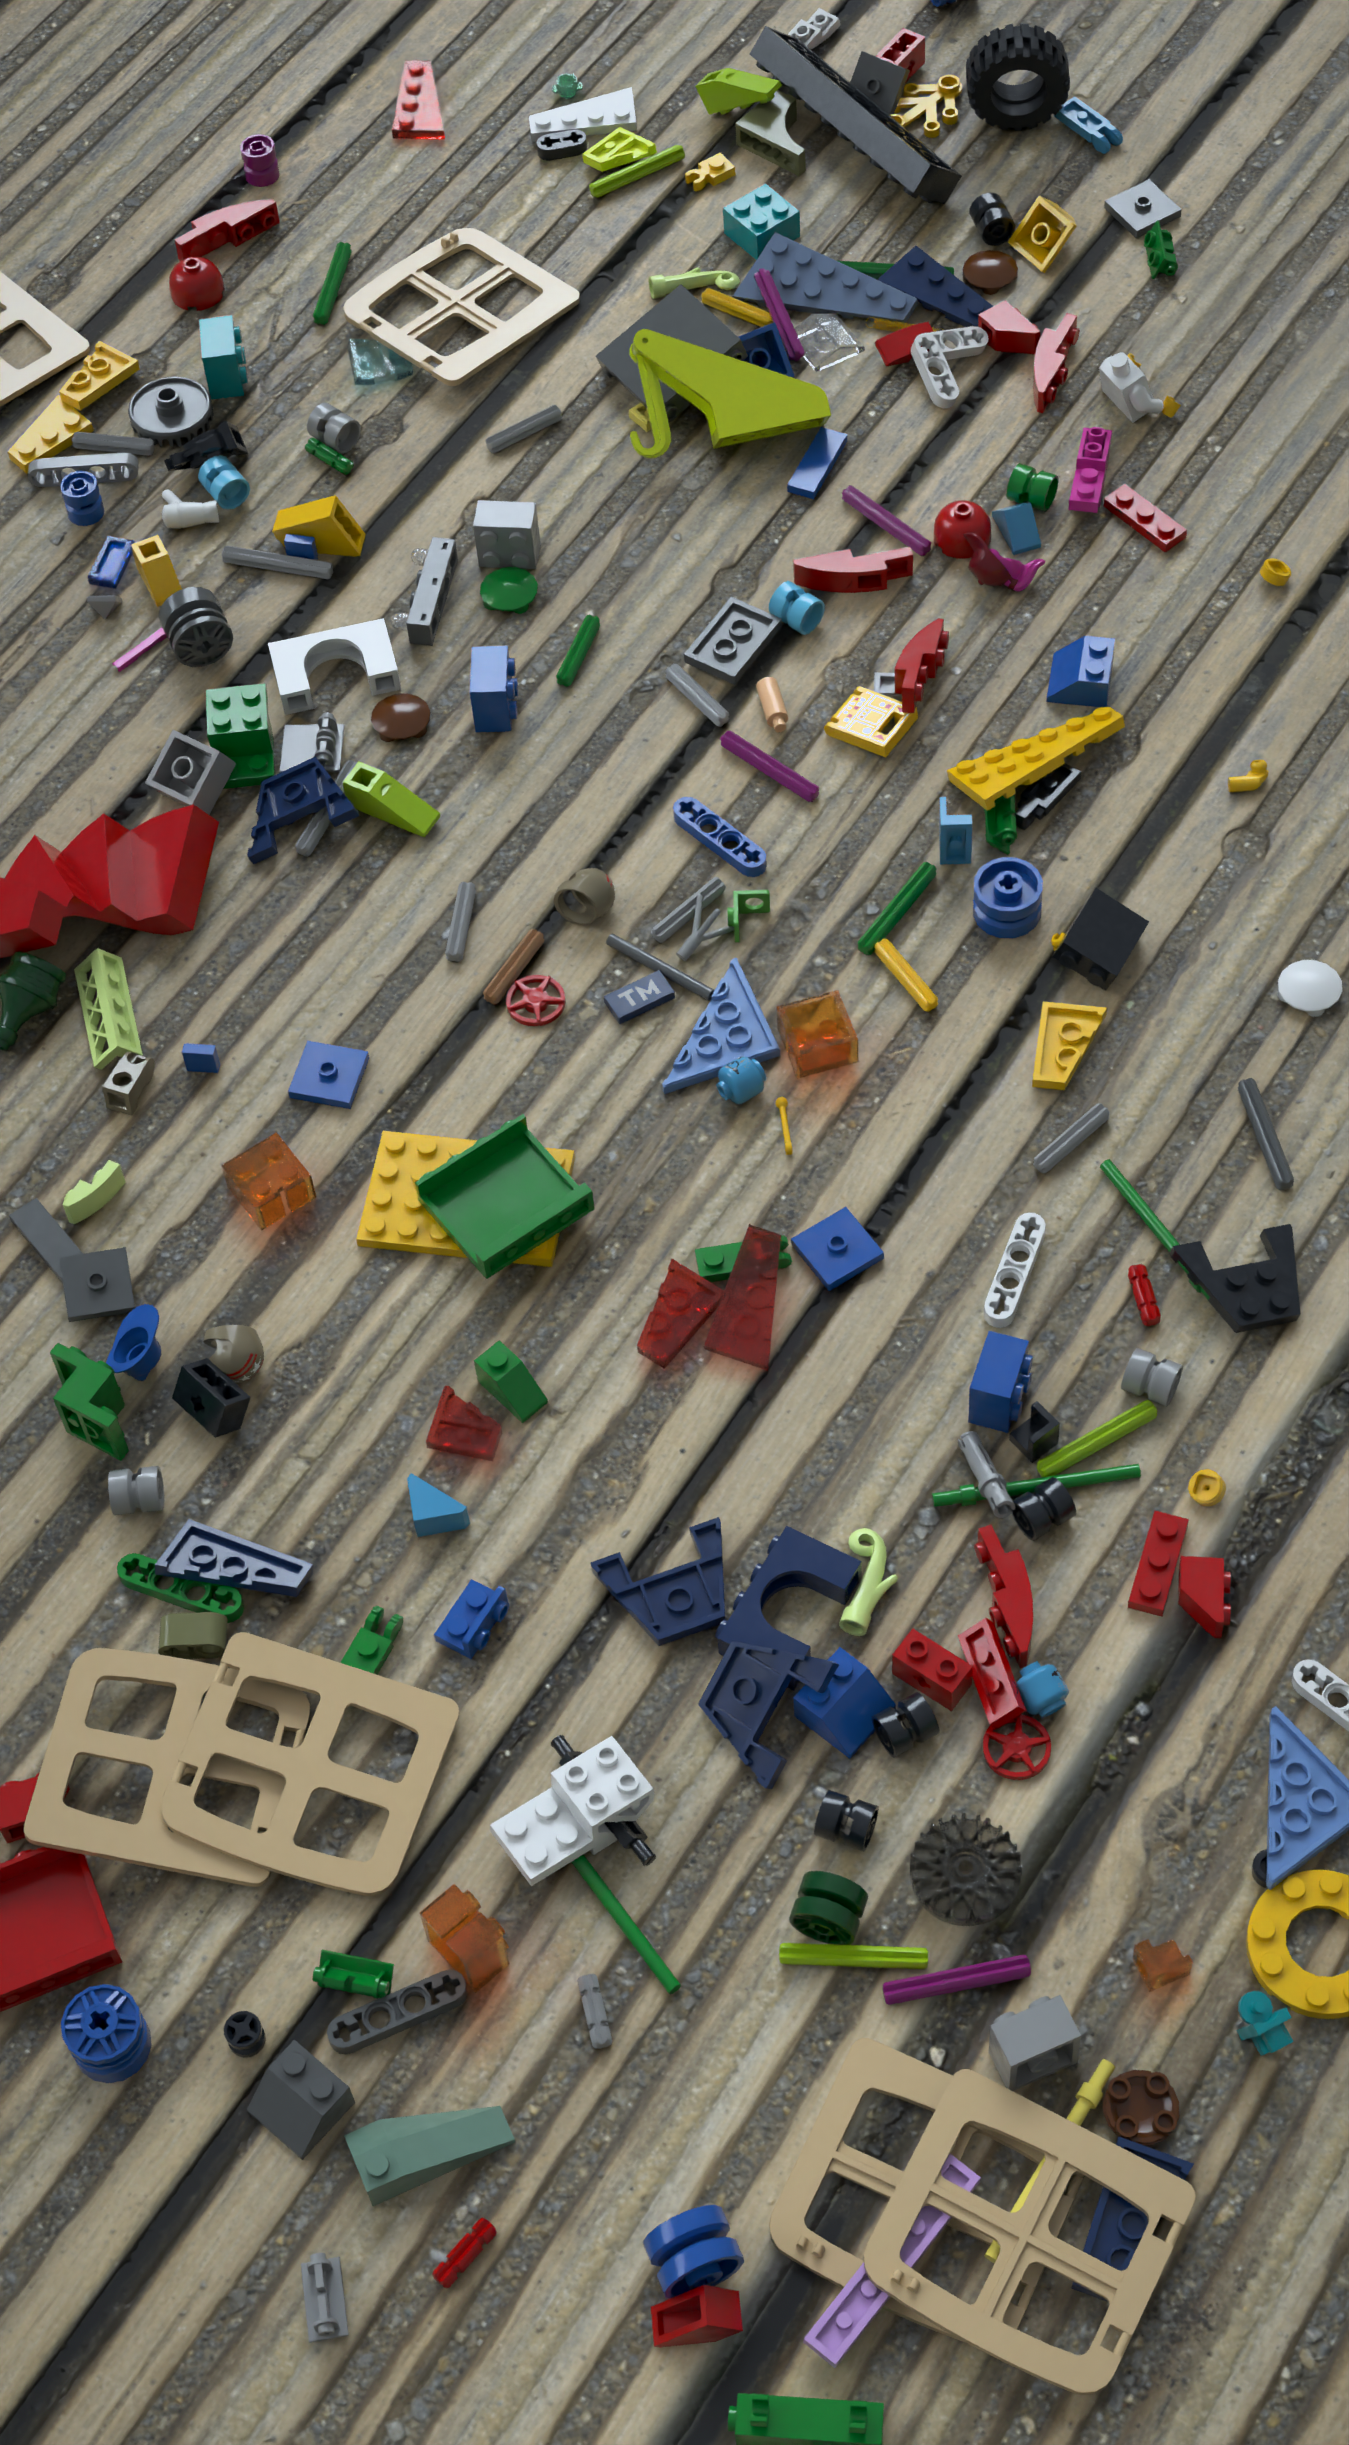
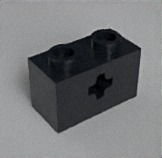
M208 1358L181 1367L172 1395V1399L215 1438L241 1429L251 1398Z

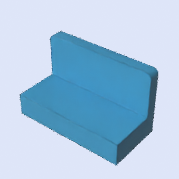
M940 797V865L971 864L972 815H947L946 797Z

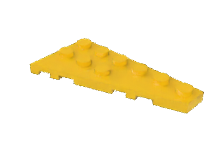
M1111 707L1097 708L1092 714L1082 718L1069 719L1066 721V724L1059 727L1043 729L1036 736L1015 740L1010 746L1000 750H989L984 756L977 759L961 761L956 767L947 770L949 781L988 811L995 807L994 800L1003 795L1004 798L1008 799L1016 794L1015 788L1020 784L1031 785L1065 764L1064 758L1071 753L1074 756H1078L1085 752L1084 745L1089 742L1099 743L1124 728L1123 715Z

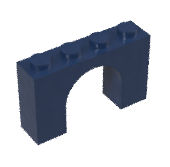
M786 1526L780 1536L776 1535L772 1539L767 1551L768 1557L764 1563H758L754 1568L750 1578L752 1583L747 1591H741L738 1594L733 1605L734 1612L729 1620L724 1619L720 1623L715 1638L718 1640L720 1655L724 1656L731 1641H737L811 1657L809 1645L776 1630L765 1620L762 1614L765 1604L775 1593L783 1589L805 1587L846 1605L861 1580L862 1561ZM792 1677L787 1688L794 1691L800 1681Z

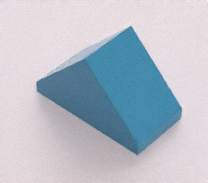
M1031 503L1016 504L992 511V517L1013 555L1041 547Z
M411 1473L408 1476V1488L417 1537L466 1529L469 1526L470 1520L466 1506Z

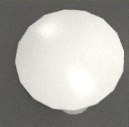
M1301 960L1292 963L1282 971L1278 979L1279 999L1295 1009L1305 1011L1313 1017L1321 1016L1325 1009L1330 1008L1339 1000L1342 993V980L1338 973L1329 965L1316 960Z

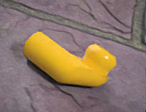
M1254 760L1251 762V770L1246 776L1228 777L1229 792L1254 791L1258 789L1268 777L1267 763L1264 760Z

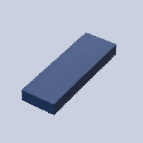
M821 427L788 482L787 492L814 499L846 445L847 434Z

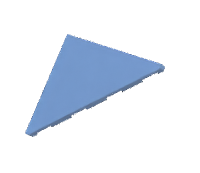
M737 958L731 960L730 967L714 990L710 1003L695 1024L691 1037L676 1058L672 1071L662 1083L664 1094L718 1077V1072L723 1066L741 1056L748 1057L750 1060L756 1059L759 1063L780 1056V1048Z
M1276 1706L1272 1708L1269 1715L1266 1886L1269 1890L1349 1831V1780Z

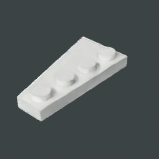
M632 87L530 115L532 142H536L539 137L545 134L575 129L583 131L586 136L610 134L619 127L628 131H637Z

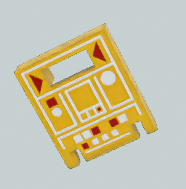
M858 686L833 715L831 722L829 721L824 726V731L830 737L886 758L918 719L917 707L914 713H902L901 701ZM894 716V728L888 735L880 733Z

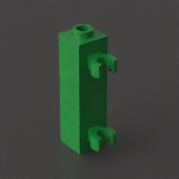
M738 2393L737 2406H729L728 2431L735 2432L736 2445H882L884 2403Z

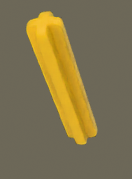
M706 288L702 293V303L759 327L774 323L770 313L711 288Z
M882 939L880 942H877L874 946L875 954L919 1006L926 1012L938 1006V997L888 939Z

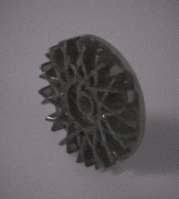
M962 1813L961 1819H958L954 1814L951 1816L950 1821L944 1823L943 1819L940 1818L937 1826L932 1823L929 1826V1831L926 1834L922 1832L920 1840L915 1842L914 1852L911 1853L910 1858L911 1886L920 1904L939 1920L958 1926L981 1925L1001 1916L1012 1905L1018 1895L1022 1879L1021 1854L1017 1852V1844L1011 1842L1010 1833L1008 1831L1003 1833L1001 1825L998 1828L992 1826L990 1818L981 1821V1816L976 1815V1819H967L966 1813ZM962 1871H968V1872H971V1873H969V1874H963V1873H961V1872H962Z

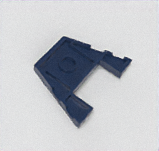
M316 757L262 781L256 808L258 821L257 825L252 828L251 837L254 839L253 846L248 848L247 853L249 860L253 864L278 854L274 835L276 829L290 825L311 813L319 812L326 806L329 820L334 827L359 816L358 811Z
M719 1517L689 1527L691 1538L700 1559L645 1579L632 1582L620 1552L590 1562L593 1574L658 1646L720 1625L725 1619L722 1534Z
M731 1641L698 1705L722 1736L728 1739L739 1753L738 1756L756 1774L761 1786L766 1789H773L787 1760L759 1743L760 1736L792 1677L815 1691L824 1693L839 1664L825 1659Z

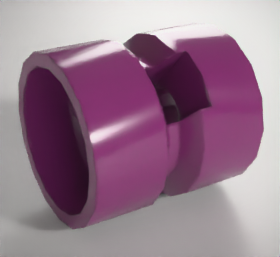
M262 134L251 135L245 138L240 145V151L244 161L247 182L256 187H265L275 183L280 173L274 141L271 137Z

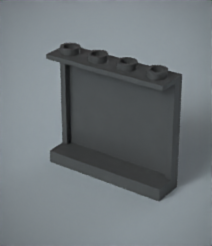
M681 284L596 355L603 372L609 378L614 376L646 408L647 405L638 364L629 355V349L633 343L634 336L639 330L649 329L741 361L748 357L741 339ZM660 381L669 423L691 403Z

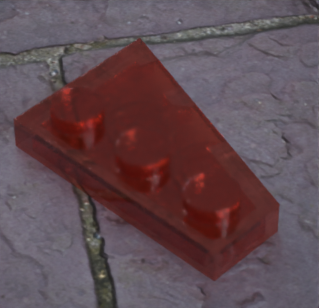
M671 1259L666 1279L660 1286L657 1301L653 1311L648 1316L638 1341V1353L665 1369L726 1299L725 1291L674 1259Z

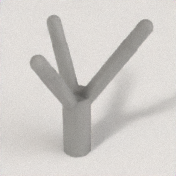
M701 894L697 895L692 934L676 953L683 961H687L702 941L734 931V926H727L705 933L720 914L719 909H715L700 928L703 895Z

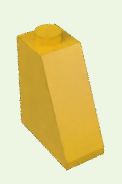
M336 495L278 510L272 530L276 539L284 547L286 534L309 536L315 538L318 554L353 557L360 556L366 536L365 532Z

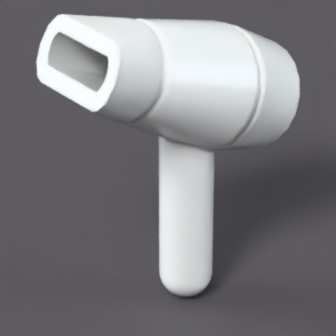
M166 489L162 492V498L168 503L164 505L162 510V519L167 528L181 529L205 522L219 523L216 500L204 503L182 502L171 490Z

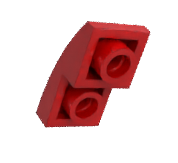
M929 321L890 333L877 339L874 344L886 367L907 363L912 358L911 347L915 338L919 334L934 331Z

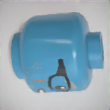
M741 1056L719 1070V1082L716 1084V1087L724 1100L730 1099L736 1104H743L763 1091L766 1074L756 1059L750 1060L748 1057Z
M1036 1661L1019 1671L1022 1678L1016 1684L1029 1714H1039L1041 1718H1045L1066 1705L1064 1699L1068 1696L1069 1690L1054 1665L1040 1666L1039 1662Z

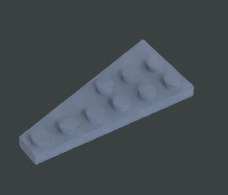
M776 232L732 296L743 302H756L758 306L767 307L754 278L755 273L759 272V269L764 268L769 270L786 310L827 316L828 313L841 314L843 318L853 319L854 316L869 318L871 322H874L875 318H879L881 321L886 319L906 323L918 305L917 298Z

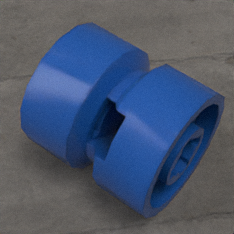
M75 471L66 475L61 481L60 488L70 521L78 526L95 524L103 517L105 512L96 477L87 471Z

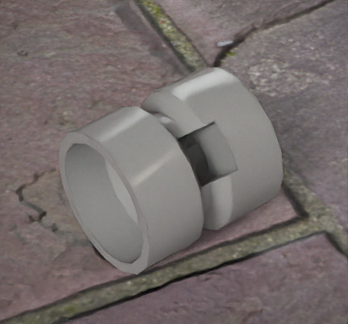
M321 403L311 412L307 422V431L312 437L343 454L350 451L356 445L360 436L361 425L357 420L342 413L331 404Z
M1136 1348L1126 1367L1121 1389L1137 1396L1147 1393L1148 1400L1167 1407L1177 1390L1183 1365L1166 1358L1158 1362L1155 1354Z
M159 1466L139 1468L136 1474H133L130 1469L109 1472L108 1490L113 1515L134 1514L136 1508H140L142 1512L163 1511L164 1485Z

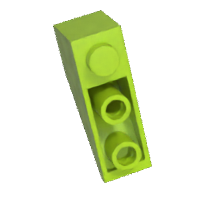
M725 68L708 73L695 87L708 114L720 112L723 115L736 107L745 109L758 101L761 104L769 102L775 97L774 93L782 84L779 80L732 68Z
M358 761L343 781L345 796L355 809L425 838L441 817L440 812L386 772Z

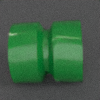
M1019 463L1010 476L1006 497L1008 500L1019 504L1029 502L1032 508L1047 512L1055 499L1059 477L1043 470L1037 474L1035 468Z

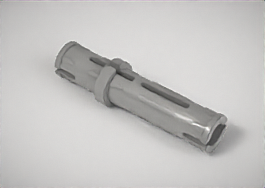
M968 1431L960 1436L961 1439H958V1445L978 1480L980 1494L988 1500L996 1517L1004 1518L1013 1513L1011 1509H1015V1504L1006 1490L1004 1477L997 1473L977 1432Z

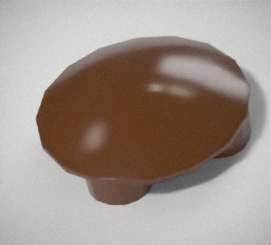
M986 250L971 255L964 262L962 276L965 281L981 288L985 294L993 295L999 291V288L1010 284L1017 278L1018 267L1016 261L1010 255L1001 251Z
M397 693L377 703L372 711L371 722L374 729L379 733L380 739L385 742L410 737L420 738L427 732L431 712L427 703L420 697L409 693Z
M1131 2070L1120 2074L1110 2081L1103 2097V2114L1109 2128L1118 2137L1144 2146H1151L1163 2142L1174 2132L1180 2118L1179 2100L1174 2088L1169 2084L1168 2078L1163 2073Z

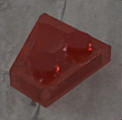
M444 1386L426 1439V1445L429 1449L493 1461L502 1435V1427L491 1417L481 1414L479 1408L471 1402L466 1403L455 1395L454 1389L450 1386Z

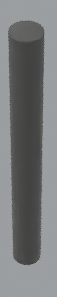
M612 933L608 936L606 940L608 946L655 972L660 970L664 977L708 1001L711 1000L714 989Z

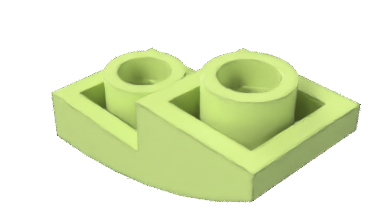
M108 1160L102 1170L100 1169L96 1172L92 1184L80 1180L74 1189L68 1191L64 1198L63 1207L70 1223L76 1224L88 1218L118 1193L126 1183L120 1164Z

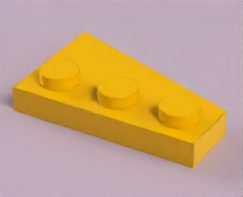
M98 341L95 345L96 351L92 356L87 355L83 360V368L80 371L74 372L59 391L61 401L81 411L140 370L138 360Z

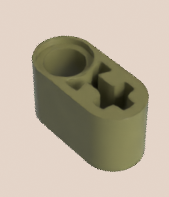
M214 1612L170 1613L162 1616L158 1646L159 1655L182 1659L222 1657L226 1649L227 1617Z

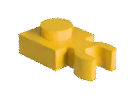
M718 153L698 163V169L686 172V183L693 182L695 192L702 190L707 183L715 186L735 176V166L721 153Z

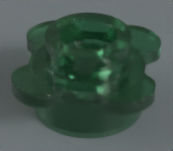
M570 73L558 76L556 79L557 85L552 86V92L560 94L565 99H572L577 91L583 89L582 82H577V77Z

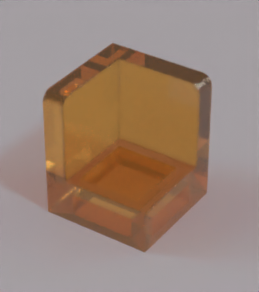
M1149 1939L1134 1945L1133 1961L1149 1992L1191 1974L1193 1961L1190 1955L1183 1956L1174 1940H1169L1155 1947H1152Z

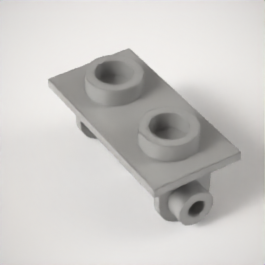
M325 2253L312 2254L310 2262L301 2263L309 2343L349 2336L340 2257L326 2259Z

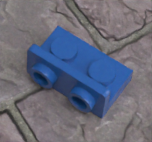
M471 1579L435 1632V1641L472 1659L477 1650H482L487 1645L491 1635L490 1631L497 1621L501 1622L508 1612L509 1603L506 1589L498 1586L494 1591Z

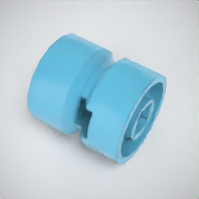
M221 455L214 456L208 459L199 470V482L221 508L227 510L234 509L247 499L250 492L249 483L227 457Z
M790 581L782 583L776 589L769 603L770 614L781 618L782 622L788 623L791 628L803 635L811 633L817 627L825 611L823 601L810 593H805L804 589Z

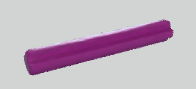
M759 269V272L755 273L754 278L771 318L776 323L784 348L790 360L799 361L805 354L769 270Z
M849 485L842 491V500L903 544L911 547L917 554L925 556L927 552H930L931 541L857 488Z
M728 730L721 736L722 747L803 799L813 802L818 797L819 787L739 735Z
M1019 1955L885 1982L882 1986V1991L886 2004L892 2005L1026 1978L1031 1975V1965L1027 1955Z

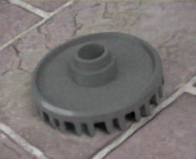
M164 377L149 382L134 394L128 407V414L134 434L137 433L139 438L152 439L154 445L159 443L161 448L163 447V440H168L170 447H173L174 443L181 446L180 438L187 436L188 442L191 441V438H196L198 436L197 430L204 433L205 429H209V420L213 421L214 416L211 397L207 389L200 383L184 377Z

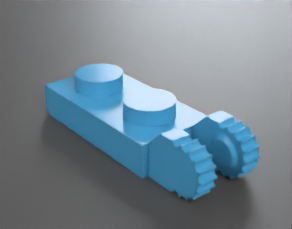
M1077 97L1066 101L1062 105V109L1054 115L1055 118L1088 142H1092L1095 149L1103 154L1110 151V143L1118 146L1123 142L1121 132L1111 125L1109 120Z

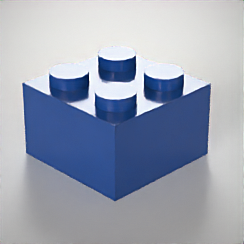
M508 646L472 647L470 699L475 732H509L512 730V719H517V701H513L515 696H518V679L512 678L516 673L515 658H509Z
M988 1331L969 1388L968 1423L1008 1433L1012 1421L1018 1422L1023 1406L1021 1397L1023 1392H1028L1032 1379L1030 1370L1033 1356L1028 1355V1340Z

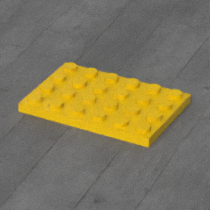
M383 1131L356 1238L357 1245L360 1247L468 1258L419 1202L415 1182L425 1173L434 1171L445 1164L453 1155L460 1154L472 1147L477 1140ZM545 1147L571 1176L575 1161L574 1150ZM559 1233L513 1263L552 1267Z

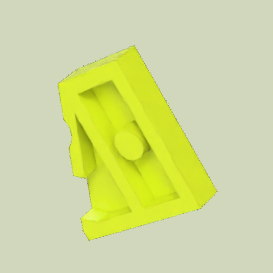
M619 127L585 151L582 156L585 164L603 172L652 156L657 153L655 143Z

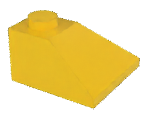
M1038 196L1008 243L1041 272L1045 273L1077 225L1074 218L1058 204Z

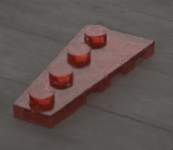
M749 1224L705 1341V1350L768 1371L781 1245L780 1234Z

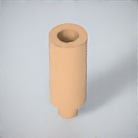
M773 677L762 678L757 682L756 688L767 724L774 727L776 732H783L786 729L785 723L788 721V714L777 680Z

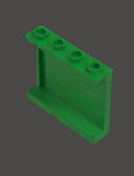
M524 1114L514 1120L505 1122L500 1129L487 1137L480 1138L472 1147L460 1154L453 1155L445 1164L434 1171L425 1173L415 1182L419 1202L486 1279L595 1209L592 1190L585 1182L579 1186L527 1128Z

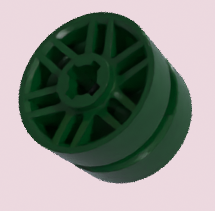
M809 1871L805 1873L798 1890L799 1898L795 1900L789 1917L790 1924L800 1933L820 1942L834 1945L852 1944L860 1925L859 1919L863 1916L868 1901L867 1892L857 1883L837 1874L824 1871Z

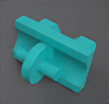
M1251 1991L1243 1995L1238 2003L1240 2017L1249 2024L1236 2030L1241 2040L1251 2038L1261 2056L1269 2052L1273 2053L1294 2042L1283 2023L1292 2018L1288 2009L1285 2007L1272 2012L1273 2006L1268 1996L1260 1991Z

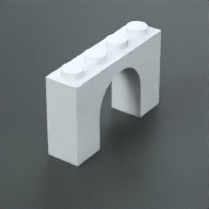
M384 618L268 643L285 715L314 709L308 683L309 676L318 665L332 659H349L360 664L366 672L372 696L401 690L398 669Z

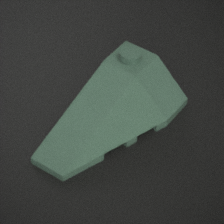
M501 2106L379 2119L344 2135L372 2206H376L515 2143Z

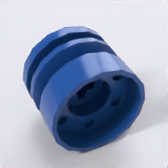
M107 1984L89 1987L75 1995L65 2008L61 2020L62 2038L81 2072L92 2080L103 2083L124 2081L137 2073L147 2061L152 2046L150 2029L132 1995L122 1988ZM103 2024L107 2028L102 2030L99 2026Z

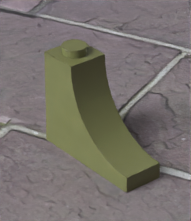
M777 90L772 100L764 104L759 102L735 123L736 145L800 176L806 171L805 149L796 144L788 135L789 129L797 121L796 99Z

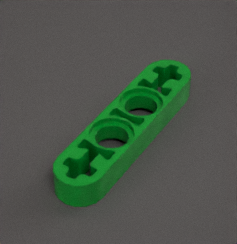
M132 1553L122 1557L118 1562L117 1573L120 1581L125 1587L195 1613H220L227 1617L228 1623L239 1619L244 1612L242 1596L233 1587L173 1577L174 1583L171 1587L159 1589L156 1587V1582L162 1575L155 1574V1563L158 1560ZM139 1566L142 1574L134 1572L132 1576H129L127 1570H134ZM198 1586L206 1590L205 1595L199 1600L194 1601L187 1598L188 1591L193 1587ZM230 1599L233 1600L234 1607L227 1606L225 1610H222L220 1602L227 1604Z

